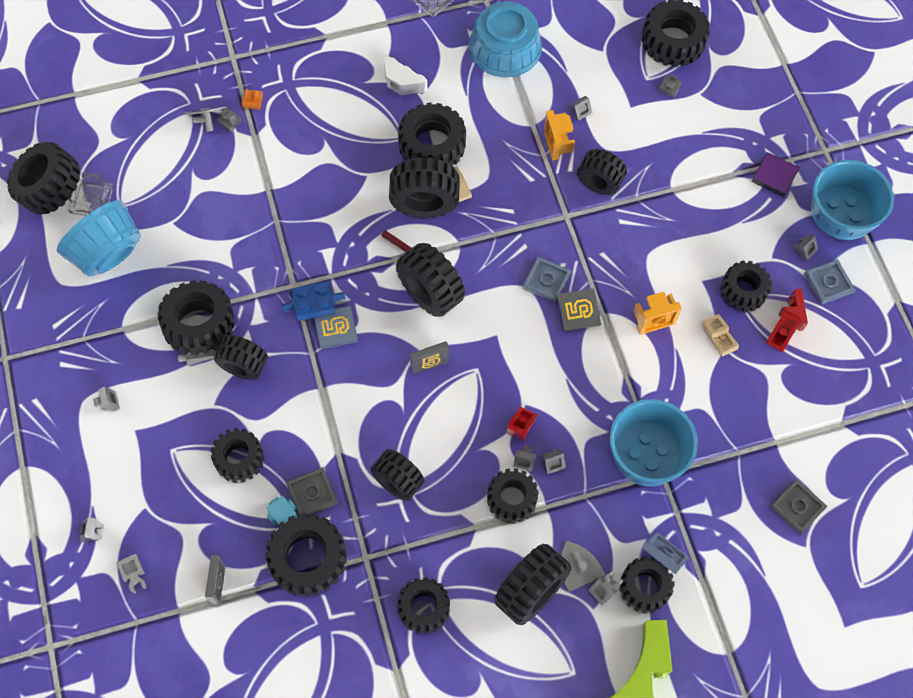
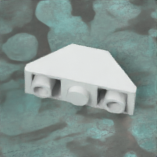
M386 54L383 56L388 88L399 95L425 93L427 91V79L423 75H418L411 68L402 65L393 57H389Z

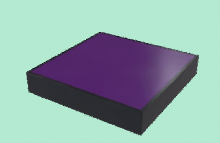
M767 152L751 182L784 197L800 167Z

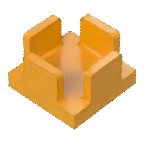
M550 110L546 111L544 134L553 161L558 160L561 154L574 152L575 141L568 140L566 134L573 132L574 129L570 116L566 113L554 114V111Z
M665 292L647 296L646 300L650 309L643 311L640 303L635 305L634 314L639 324L637 329L640 335L675 325L682 309L680 303L675 302L672 293L666 297Z

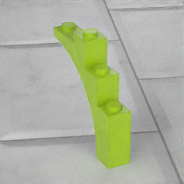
M647 620L643 623V642L634 672L626 684L610 698H654L651 675H654V679H664L672 672L667 620Z

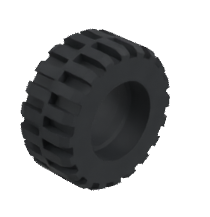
M683 0L660 2L646 16L641 37L643 48L650 57H654V61L662 62L665 66L688 65V62L691 64L700 58L705 50L710 34L709 20L706 19V14L701 12L697 5L693 6V3L689 1L688 3L683 2ZM678 28L689 37L682 39L672 38L662 30Z
M429 102L426 105H417L416 109L411 108L408 114H404L398 126V142L402 158L406 161L411 158L422 157V159H427L428 157L433 160H442L443 163L447 162L453 167V164L456 165L460 158L463 157L466 148V126L464 125L463 118L459 117V113L456 110L452 111L451 107L447 105L444 107L441 103L432 104V102ZM435 130L444 133L448 139L438 145H426L418 141L417 137L425 131Z
M41 142L34 144L33 147H29L24 154L19 156V159L14 162L12 170L9 171V178H7L8 192L13 200L34 214L42 215L49 214L50 211L55 212L58 210V207L64 206L65 202L73 196V191H76L77 183L80 180V167L77 160L56 143Z
M422 157L407 159L406 162H400L390 173L389 200L392 206L404 215L425 219L427 217L437 218V216L442 217L447 213H451L458 205L460 176L456 169L447 162L443 163L442 160H433L428 157L427 159H422Z
M418 243L398 258L396 272L401 280V284L413 300L423 310H426L428 314L442 317L464 299L465 287L462 284L461 277H459L457 270L451 265L452 263L436 247H432L428 243Z
M201 280L200 282L190 281L187 284L181 283L179 287H173L169 290L170 294L166 293L162 298L163 302L159 304L157 315L165 341L174 350L178 351L180 349V352L183 354H188L189 352L191 355H198V353H203L204 355L212 349L215 351L219 348L223 337L233 333L232 329L235 326L230 298L216 284H207V281ZM195 310H206L213 313L208 321L200 325L189 326L180 323L186 314Z
M306 513L299 514L300 518L289 517V522L285 524L282 521L278 524L279 529L272 531L270 534L272 539L267 541L265 559L269 572L283 590H287L292 595L300 594L301 597H307L308 594L317 596L322 590L325 592L330 590V585H336L339 581V575H343L345 570L344 564L347 561L346 548L341 533L338 532L334 524H330L328 519L325 517L320 519L317 514H311V517H307ZM312 538L319 540L326 550V557L323 563L317 569L310 572L294 571L287 561L290 548L302 539Z
M543 543L538 545L516 565L514 570L510 572L506 580L501 584L494 597L495 605L515 624L525 625L546 606L562 584H564L571 571L570 563L549 544Z

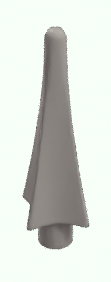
M209 351V353L204 355L203 353L191 355L189 352L188 354H179L178 360L179 362L187 361V366L213 359L217 351Z

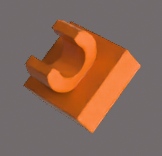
M245 89L242 107L260 110L263 92Z

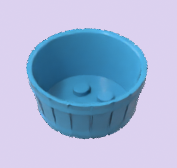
M509 1L497 2L485 8L478 16L470 36L469 52L472 60L484 72L486 71V73L498 77H516L531 70L539 61L542 53V39L539 33L538 22L533 13L525 6Z
M858 160L836 161L823 168L815 180L812 190L811 213L817 226L829 236L841 240L858 239L867 235L888 218L894 206V192L885 175L872 165Z
M115 200L95 209L75 224L59 242L57 253L81 270L83 274L89 277L110 271L123 262L135 249L140 241L141 234L122 200Z
M657 399L640 400L625 407L615 418L610 432L611 452L617 468L630 481L643 486L663 485L680 477L692 465L698 448L697 433L688 416L675 405Z

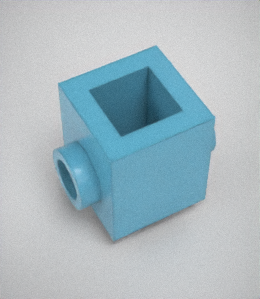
M284 496L277 497L267 507L269 513L267 518L273 526L280 524L282 521L285 524L289 522L288 518L294 516L295 519L298 518L295 512L297 508L291 499L287 501Z

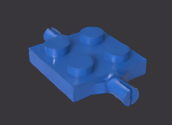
M326 281L291 288L293 294L292 302L281 304L282 312L294 309L297 320L301 321L335 314V301L346 298L344 291L333 294L330 290L329 282Z

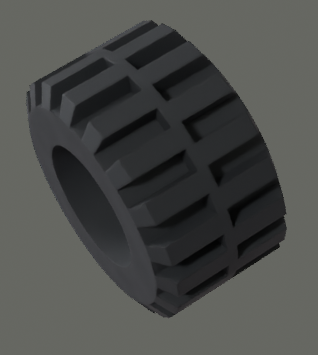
M591 149L586 153L579 165L577 176L588 189L602 195H612L618 191L627 174V167L613 153L603 149Z
M743 260L739 264L736 262L732 267L728 268L720 285L721 296H724L723 301L725 303L728 302L730 308L735 307L736 311L742 309L743 312L748 310L752 312L764 304L771 291L772 280H769L771 276L769 273H766V269L759 267V263L755 265L753 261L745 263V260ZM737 282H747L753 286L755 291H745L738 286Z
M228 335L223 337L213 359L220 368L236 377L256 380L265 366L268 354L260 346L248 339Z
M234 428L233 432L230 429L226 430L227 434L225 435L221 433L219 435L220 439H215L213 442L215 447H211V460L219 475L223 476L227 481L231 479L233 483H237L238 480L241 483L246 482V478H249V480L253 479L252 475L254 473L257 475L260 472L258 468L263 467L262 460H264L263 449L258 438L252 432L248 433L246 429L239 431V428ZM236 448L249 450L247 457L242 462L236 464L227 462V457L232 450Z
M386 449L370 468L372 475L384 489L404 501H409L425 482L420 470L408 458L391 449Z
M510 468L505 469V473L502 471L498 472L497 477L494 476L491 483H489L487 504L490 506L491 513H495V517L498 520L502 518V522L507 523V520H510L511 524H515L517 520L523 522L525 517L528 519L531 513L534 512L539 492L537 490V483L533 482L531 475L526 476V471L523 470L520 473L517 468H514V471H510ZM506 488H517L523 493L524 500L516 505L508 504L501 498V492Z
M643 556L640 560L636 558L627 565L620 578L623 580L619 587V591L623 594L621 597L623 601L627 600V606L630 607L632 605L637 612L639 610H642V613H647L648 611H651V613L656 612L657 609H661L673 594L674 590L672 589L675 586V582L672 581L673 574L669 573V569L666 566L664 567L661 562H656L654 557L647 559L646 556ZM639 575L652 577L658 586L657 593L654 595L641 593L636 587L635 578Z
M423 577V580L415 578L414 582L411 583L409 581L406 583V587L401 589L400 596L398 595L397 599L398 614L403 625H406L410 631H416V634L421 632L429 634L430 631H438V628H442L449 617L450 598L448 597L447 590H444L441 583H436L435 579L427 580V577ZM422 595L430 596L436 602L435 611L425 617L416 615L411 608L413 600Z

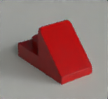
M794 289L788 298L789 307H782L778 316L781 317L785 310L802 318V321L797 330L803 331L808 324L802 289Z
M785 310L766 344L783 352L802 318Z
M520 406L507 426V434L525 442L538 414Z

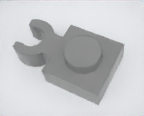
M136 553L116 562L125 583L130 581L129 589L132 593H136L135 585L141 583L143 589L147 588L146 582L139 577L145 573Z
M614 570L605 577L599 578L589 588V592L601 606L617 593L615 588L623 582L622 579L617 582L614 581Z

